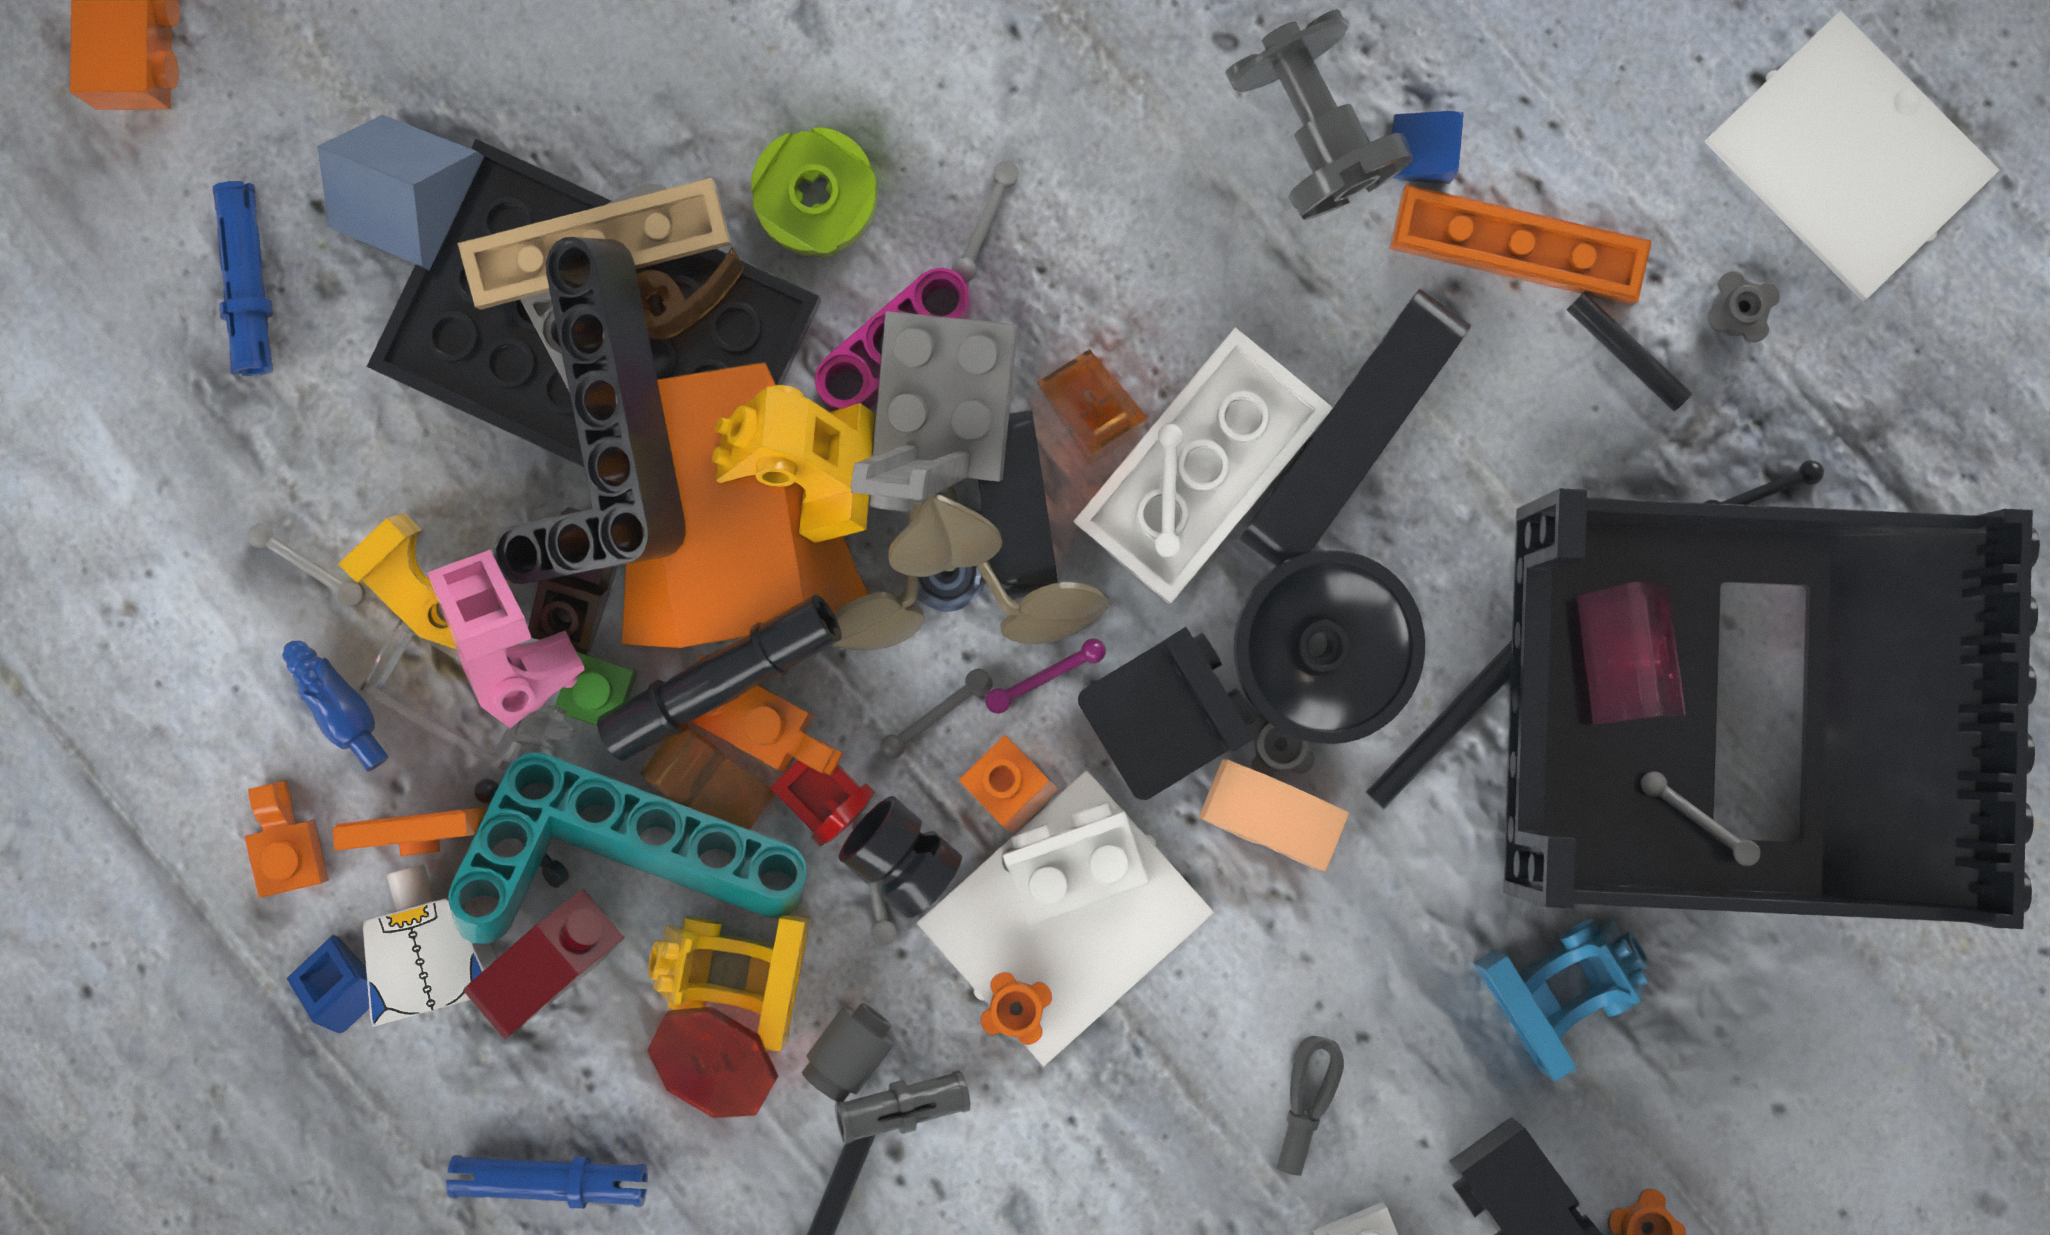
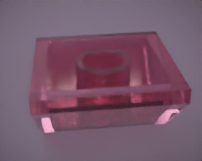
M1640 581L1577 596L1593 725L1686 716L1669 588Z

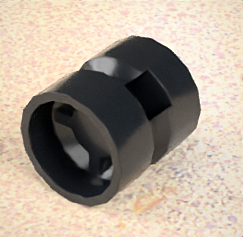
M890 796L878 803L856 825L842 846L838 858L866 884L879 881L881 883L880 895L906 918H913L925 911L948 887L961 865L962 855L934 830L921 833V819L895 796Z

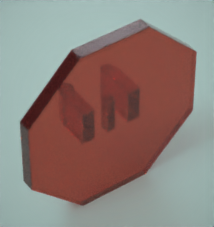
M712 1006L668 1010L647 1049L666 1090L712 1118L757 1115L779 1077L760 1035Z

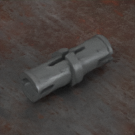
M957 1070L953 1071L952 1074L907 1085L904 1080L892 1082L889 1084V1090L846 1102H835L834 1106L841 1139L845 1144H849L857 1139L899 1129L902 1134L913 1132L917 1128V1123L958 1112L970 1111L971 1103L965 1078L962 1072Z

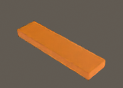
M1406 184L1402 189L1389 249L1580 294L1585 292L1589 296L1633 306L1639 301L1652 241Z

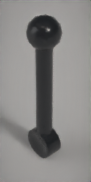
M1808 460L1801 464L1797 472L1722 502L1708 500L1703 503L1748 505L1801 483L1808 485L1817 484L1823 478L1824 468L1819 462Z
M492 779L480 780L475 786L474 795L481 803H489L490 805L499 786ZM519 840V841L523 844V846L525 847L526 844H525L524 842H522L521 840ZM545 853L540 864L543 877L550 886L558 888L568 881L569 873L561 862L552 860Z

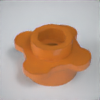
M1001 972L995 975L990 983V988L993 992L990 1007L982 1013L980 1019L982 1028L990 1035H997L1001 1032L1010 1037H1017L1024 1045L1036 1043L1041 1038L1043 1032L1040 1025L1043 1009L1049 1006L1052 1001L1050 988L1043 982H1035L1030 985L1016 981L1009 972ZM1018 1002L1022 1005L1023 1010L1020 1014H1013L1010 1011L1012 1003Z
M1656 1189L1641 1191L1638 1201L1626 1209H1614L1608 1217V1227L1615 1235H1686L1684 1225L1675 1220L1665 1208L1666 1198ZM1645 1222L1652 1224V1230L1649 1233H1643L1641 1230V1226Z

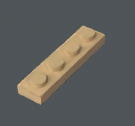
M712 178L458 243L474 306L480 310L550 292L546 275L547 256L555 242L564 237L615 239L623 243L630 251L635 269L731 245L715 181Z

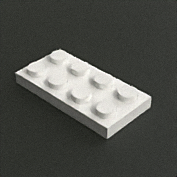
M1235 327L1076 517L1073 525L1170 605L1333 407ZM1166 424H1176L1181 428L1184 436L1182 443L1177 447L1174 534L1179 538L1181 546L1179 552L1171 558L1161 557L1155 550V541L1162 533L1164 447L1158 440V433L1161 427Z

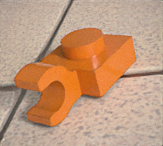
M287 781L248 789L251 809L263 830L262 832L244 836L258 898L329 881L315 820L295 822L292 798Z

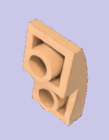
M1222 759L1198 818L1244 840L1264 845L1312 869L1326 872L1349 812L1270 776L1233 761Z

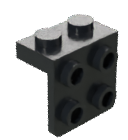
M1184 627L1156 646L1086 687L1078 695L1079 707L1130 791L1140 800L1152 798L1225 752H1233L1255 739L1247 727L1256 721L1255 716L1237 688L1229 692L1225 691L1214 673V670L1222 666V663L1211 643L1202 632L1192 637L1187 627Z

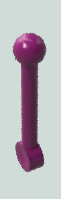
M1088 639L1083 643L1079 652L1006 690L1000 688L991 690L986 696L985 703L987 708L993 713H1003L1008 710L1011 701L1085 662H1100L1106 654L1105 645L1098 639Z

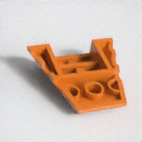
M766 362L657 379L685 518L686 535L683 544L676 553L667 557L626 565L621 644L682 648L743 638L750 634L751 626L758 622L765 623L815 594L824 599L833 613L849 602L868 595L869 592L854 564L844 536L814 543L799 534L802 486L796 482L783 487L769 486L758 481L756 475L744 476L723 483L716 481L718 464L712 462V454L717 446L720 447L721 434L715 432L716 422L720 417L727 419L740 405H745L767 386L776 385Z

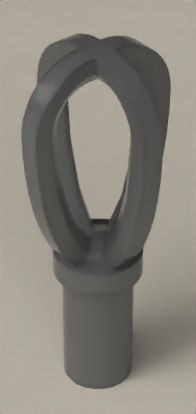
M1321 1036L1307 1037L1300 1043L1296 1051L1290 1082L1292 1110H1289L1286 1119L1289 1124L1277 1168L1280 1171L1291 1175H1302L1313 1132L1318 1130L1319 1118L1326 1112L1332 1102L1344 1069L1343 1054L1339 1045L1331 1039ZM1324 1049L1330 1054V1063L1315 1101L1308 1110H1304L1303 1089L1308 1063L1316 1050Z

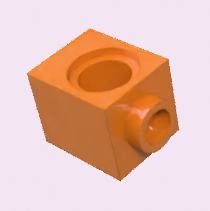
M1006 735L959 779V782L1004 828L1014 835L1060 791Z

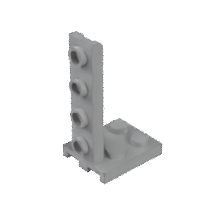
M892 311L885 312L873 457L855 463L852 473L851 493L871 495L870 506L874 508L912 511L914 504H924L926 498L936 493H947L948 487L966 478L998 482L1003 480L1017 324Z

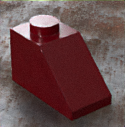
M581 889L530 929L472 980L463 991L506 1040L598 966L625 937L584 889Z

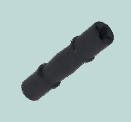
M815 594L765 623H756L751 626L749 635L703 657L666 682L662 680L652 682L645 691L602 714L597 720L599 735L608 751L620 761H626L672 734H681L687 730L688 722L733 701L770 676L774 675L781 678L788 674L790 668L839 642L842 638L839 623L824 599Z

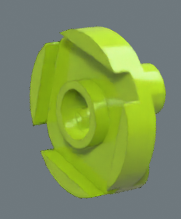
M825 127L811 128L812 131H801L794 135H791V132L772 141L761 153L754 166L751 176L753 207L764 231L782 248L798 255L831 258L838 255L842 249L857 242L869 228L877 208L878 184L865 152L855 141L843 133ZM820 177L826 179L828 183L825 190L830 196L829 200L824 205L816 203L812 208L804 206V194L798 189L800 184L804 180L814 184Z

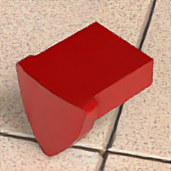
M799 760L770 787L814 833L811 838L820 847L843 832L854 821V818L862 813L875 794L874 790L867 783L860 787L839 764L832 776L826 773H820Z

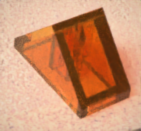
M1090 349L1037 382L1043 395L1089 465L1141 433L1144 428L1146 417L1142 409Z

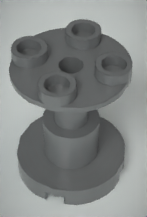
M1338 9L1319 16L1303 30H1300L1296 21L1278 27L1262 39L1266 49L1264 52L1239 60L1225 72L1231 86L1238 92L1251 91L1277 80H1280L1303 124V127L1294 134V137L1313 174L1294 187L1289 194V199L1294 208H1297L1302 220L1319 217L1350 203L1348 197L1365 188L1368 193L1397 176L1413 162V155L1409 149V144L1401 133L1390 134L1370 142L1352 105L1345 104L1337 107L1314 62L1316 58L1339 42L1348 29Z

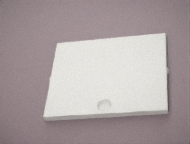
M1841 10L1778 71H1770L1766 76V82L1704 141L1861 301L1868 299L1925 242L1933 241L1937 237V231L2000 171Z
M1086 770L1016 834L1045 824L1048 826L1050 835L1075 827L1071 815L1107 802L1111 813L1122 809ZM1128 815L1129 826L1150 882L1149 884L1028 927L1008 867H1006L1002 856L1003 852L1014 848L1010 838L917 922V925L975 989V996L979 1000H985L989 1006L993 996L990 988L991 980L1001 972L1011 973L1016 981L1030 985L1035 982H1043L1050 988L1052 1001L1049 1006L1043 1009L1040 1020L1043 1031L1042 1036L1036 1043L1025 1045L1043 1067L1214 914V911L1155 847L1156 840L1154 837L1145 835ZM1014 1002L1010 1006V1011L1013 1014H1020L1023 1010L1022 1005L1018 1002Z

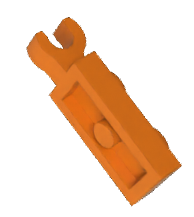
M701 654L697 661L705 657V655ZM759 684L733 701L691 721L773 768L784 772L792 757L820 773L832 776L844 754L806 733L815 715Z

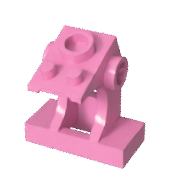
M491 550L427 572L464 671L483 709L511 728L528 714L539 710L547 702L548 698L562 687L571 688L576 684L577 676L585 668L566 631L536 642L519 644L532 638L525 617Z

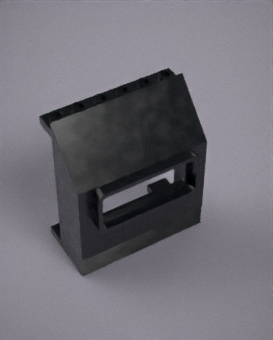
M1559 488L1516 509L1504 894L1544 907L1574 908V904L1967 922L1993 928L2023 929L2024 913L2028 911L2032 900V885L2028 874L2025 872V844L2029 842L2034 826L2031 807L2026 803L2027 774L2031 772L2035 761L2034 741L2031 735L2028 734V705L2033 702L2037 688L2035 670L2029 665L2030 636L2035 632L2038 623V606L2034 597L2031 596V570L2037 562L2040 550L2038 532L2035 528H2032L2033 510L2001 509L1980 515L1605 499L1587 498L1588 490L1564 488ZM1723 582L1802 586L1806 590L1799 838L1794 842L1752 840L1759 846L1761 854L1758 862L1751 866L1739 864L1734 859L1733 850L1660 796L1650 797L1641 788V780L1645 774L1652 771L1659 772L1666 778L1668 787L1714 820L1720 588Z

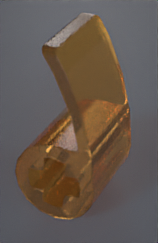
M731 247L723 262L708 281L688 299L669 275L657 270H646L637 273L648 335L650 337L667 339L676 336L699 321L720 302L735 284L744 269V265L734 247ZM656 293L665 300L662 303L667 308L658 317H654L647 310L650 306L646 302L652 294Z
M689 726L681 734H672L665 738L639 772L644 779L676 803L748 830L752 828L775 796L770 786L726 758L718 747Z

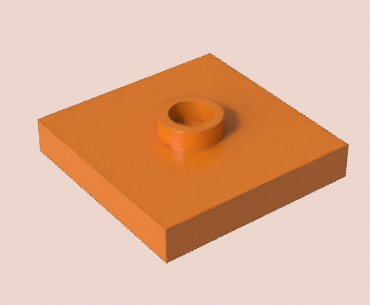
M488 807L338 823L336 827H332L334 851L399 844L400 856L440 852L439 839L475 835Z

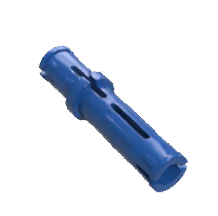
M243 181L221 182L215 184L212 187L217 214V233L224 285V301L219 303L220 318L226 320L230 345V372L233 375L242 374V376L264 375L273 372L267 319L272 317L273 311L272 301L265 298L263 286L262 259L255 208V185L252 183L244 184Z
M454 1155L450 1160L447 1173L473 1174L474 1179L446 1180V1189L450 1198L489 1197L568 1201L569 1208L585 1209L588 1202L642 1207L645 1203L647 1189L622 1188L620 1184L622 1181L648 1182V1169L646 1164H592L590 1157L578 1156L573 1157L571 1163L474 1158Z

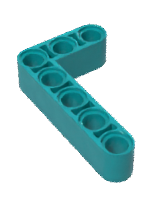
M534 752L524 754L515 759L506 770L452 881L448 894L454 924L460 935L471 943L487 944L505 936L512 926L552 838L770 918H780L782 915H789L798 908L803 899L807 867L801 853L789 844L547 754ZM532 783H545L552 787L551 792L542 799L529 800L520 795L523 788ZM597 804L604 805L613 812L609 818L597 823L587 822L579 816L585 808ZM656 826L667 829L673 835L668 842L657 846L649 845L639 837L643 831ZM505 839H519L526 844L522 852L514 857L504 858L492 853L494 847ZM721 849L728 852L733 860L725 867L712 868L703 864L699 858L708 850ZM780 871L787 874L792 879L793 884L786 890L774 891L765 887L761 883L760 878L767 872ZM479 896H490L499 901L494 911L486 916L475 917L464 912L469 901Z

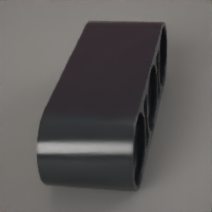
M1032 410L1009 413L1003 480L998 482L978 479L983 517L995 525L1002 538L1001 549L990 559L991 569L1010 598L1026 596L1041 587L1058 583L1033 413Z

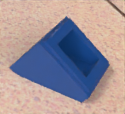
M1438 111L1395 114L1393 116L1392 134L1401 133L1405 136L1413 155V162L1395 176L1394 179L1450 184L1459 169L1464 112Z
M332 935L286 978L312 1022L336 1033L346 1031L369 1009L366 966L338 936Z

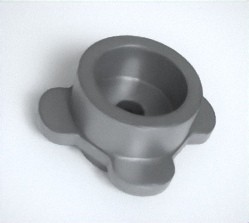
M1730 271L1724 274L1718 281L1720 293L1715 297L1712 308L1707 313V321L1710 327L1717 332L1723 331L1732 336L1743 335L1744 339L1749 343L1763 340L1769 333L1767 319L1770 310L1780 301V293L1777 287L1770 282L1759 285L1747 281L1738 271ZM1744 301L1748 304L1749 309L1746 313L1739 310V302Z

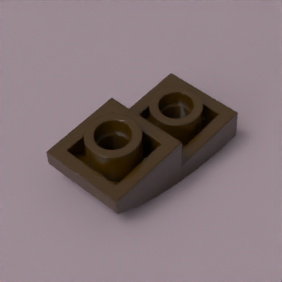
M568 507L561 512V515L579 512L581 510ZM617 567L539 581L528 625L531 638L541 640L566 631L575 651L586 655L592 647L601 622Z

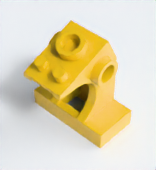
M786 385L767 386L745 405H740L727 419L720 417L717 420L715 432L721 434L720 447L717 446L712 454V462L718 464L716 481L723 483L744 476L756 475L758 481L769 486L783 487L792 485L795 482L803 487L799 534L814 543L864 531L867 529L869 495L851 493V482L855 463L870 458L873 455L876 414L861 403L828 412L810 399L805 398L803 393L797 388Z
M405 512L386 518L338 565L357 583L363 581L419 637L456 649L446 619L439 611V602L429 577L425 575L418 565L416 546L418 535L423 530Z
M795 914L782 915L778 921L775 942L772 943L721 933L723 923L719 921L685 916L682 927L665 925L662 941L656 940L653 943L648 962L649 979L654 980L653 988L668 1000L667 1007L689 1013H705L707 1002L741 1007L760 1014L755 1047L780 1052L788 1041L811 917ZM715 950L751 956L745 989L708 983Z

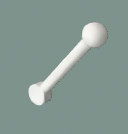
M1166 424L1161 427L1158 433V440L1164 447L1162 533L1155 541V550L1164 558L1175 556L1181 546L1179 538L1174 534L1177 447L1182 443L1184 436L1183 431L1176 424Z

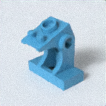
M1587 919L1576 924L1560 936V940L1563 943L1562 946L1520 972H1517L1507 955L1496 950L1473 963L1539 1071L1555 1082L1577 1069L1560 1041L1563 1035L1574 1024L1601 1008L1611 1017L1637 1005L1642 1000L1644 985L1650 982L1645 968L1649 967L1650 964L1643 947L1633 933L1628 932L1623 935L1613 919L1597 926L1594 919ZM1577 962L1592 988L1561 1006L1546 980Z

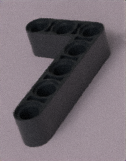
M564 237L555 242L547 256L546 275L593 509L518 524L504 529L496 538L494 558L504 578L513 584H526L667 557L676 553L683 544L686 535L685 518L635 264L627 247L615 239Z

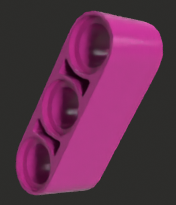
M946 268L930 269L921 274L825 357L817 367L814 379L816 390L827 409L835 411L859 403L870 409L877 403L882 356L877 351V344L880 337L884 334L886 311L936 316L925 309V300L931 292L937 289H947L958 296L959 303L952 313L940 317L969 319L971 312L969 293L963 278L955 271ZM850 370L862 376V388L855 397L840 400L830 395L829 387L831 380L838 373Z

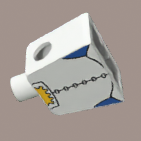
M425 864L387 874L386 877L396 912L365 920L363 924L369 1009L373 1027L471 1000L463 989L497 959L490 943H471L460 935L454 924L448 898L434 901ZM469 901L464 912L470 916L477 917L472 903Z

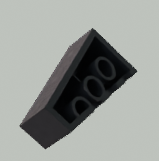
M1512 1117L1449 1160L1460 1176V1179L1452 1184L1453 1189L1474 1218L1485 1212L1498 1231L1494 1235H1603L1587 1215L1581 1216L1576 1209L1580 1205L1577 1198L1526 1128Z

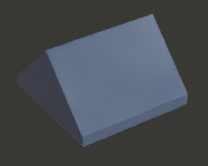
M381 115L317 146L328 226L341 234L430 270L484 156L460 144Z

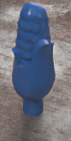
M300 640L287 643L284 646L282 658L286 662L288 671L293 674L294 681L298 684V693L310 708L324 736L341 749L350 748L367 772L383 764L389 756L371 733L374 731L375 721L364 699L340 676L327 658L322 659L318 657L315 650Z

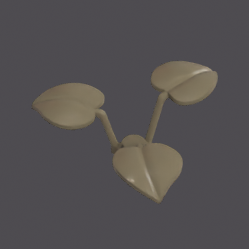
M950 486L947 493H936L926 498L924 504H914L913 510L908 511L910 524L890 545L888 550L890 566L895 571L907 575L904 591L898 597L887 592H875L857 598L837 610L834 615L839 623L842 638L832 646L850 650H876L895 646L906 641L920 630L925 621L923 610L912 605L917 599L919 577L931 576L944 570L953 571L956 567H977L1001 609L1010 615L1000 624L1002 635L1018 643L1045 644L1072 636L1092 624L1107 609L1111 602L1109 596L1105 597L1097 588L1076 582H1060L1041 587L1026 595L1021 602L1011 599L987 562L1002 547V538L999 530L977 512L958 503L956 491Z

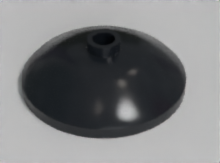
M1342 550L1312 551L1297 555L1280 563L1261 578L1251 590L1241 608L1235 627L1234 663L1245 695L1256 711L1271 725L1288 735L1308 742L1320 744L1347 743L1359 740L1380 730L1391 722L1406 706L1418 685L1423 670L1425 632L1421 615L1412 595L1389 569L1375 560L1354 552ZM1321 633L1326 638L1327 647L1323 654L1315 657L1309 650V641L1313 635Z

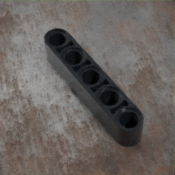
M1418 289L1239 540L1275 566L1297 555L1311 552L1458 347L1471 325L1424 291Z

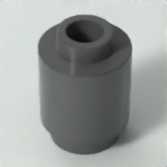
M861 1003L856 1010L843 1005L807 1053L806 1057L809 1063L802 1071V1075L817 1090L836 1102H844L850 1093L858 1094L895 1044L886 1034L892 1027L891 1023L876 1010L864 1003Z

